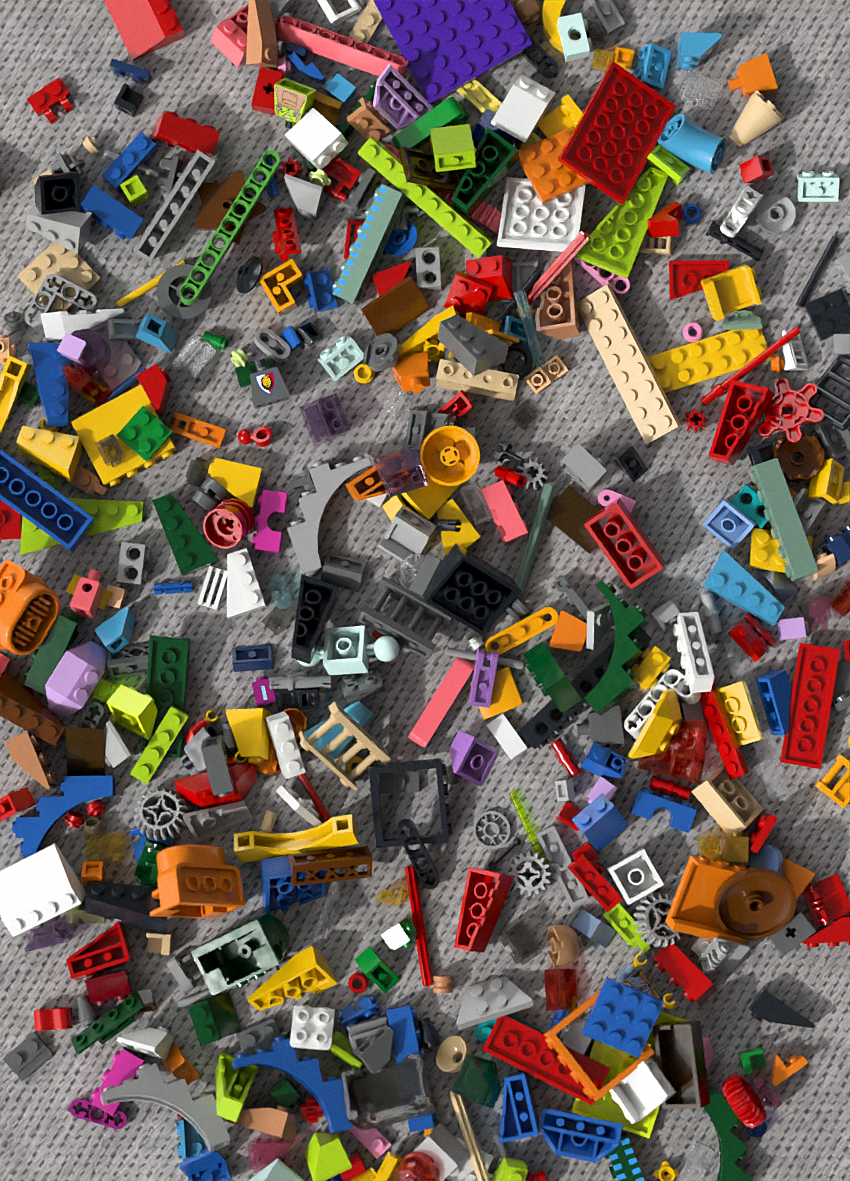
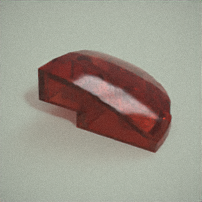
M699 720L683 721L678 732L671 737L669 748L662 753L641 757L637 768L700 785L706 754L707 722Z

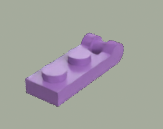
M477 649L469 705L490 708L498 652L491 651L489 653L483 649ZM484 660L489 661V667L483 666Z

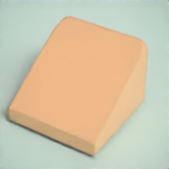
M108 585L107 590L113 593L107 605L122 609L127 590Z

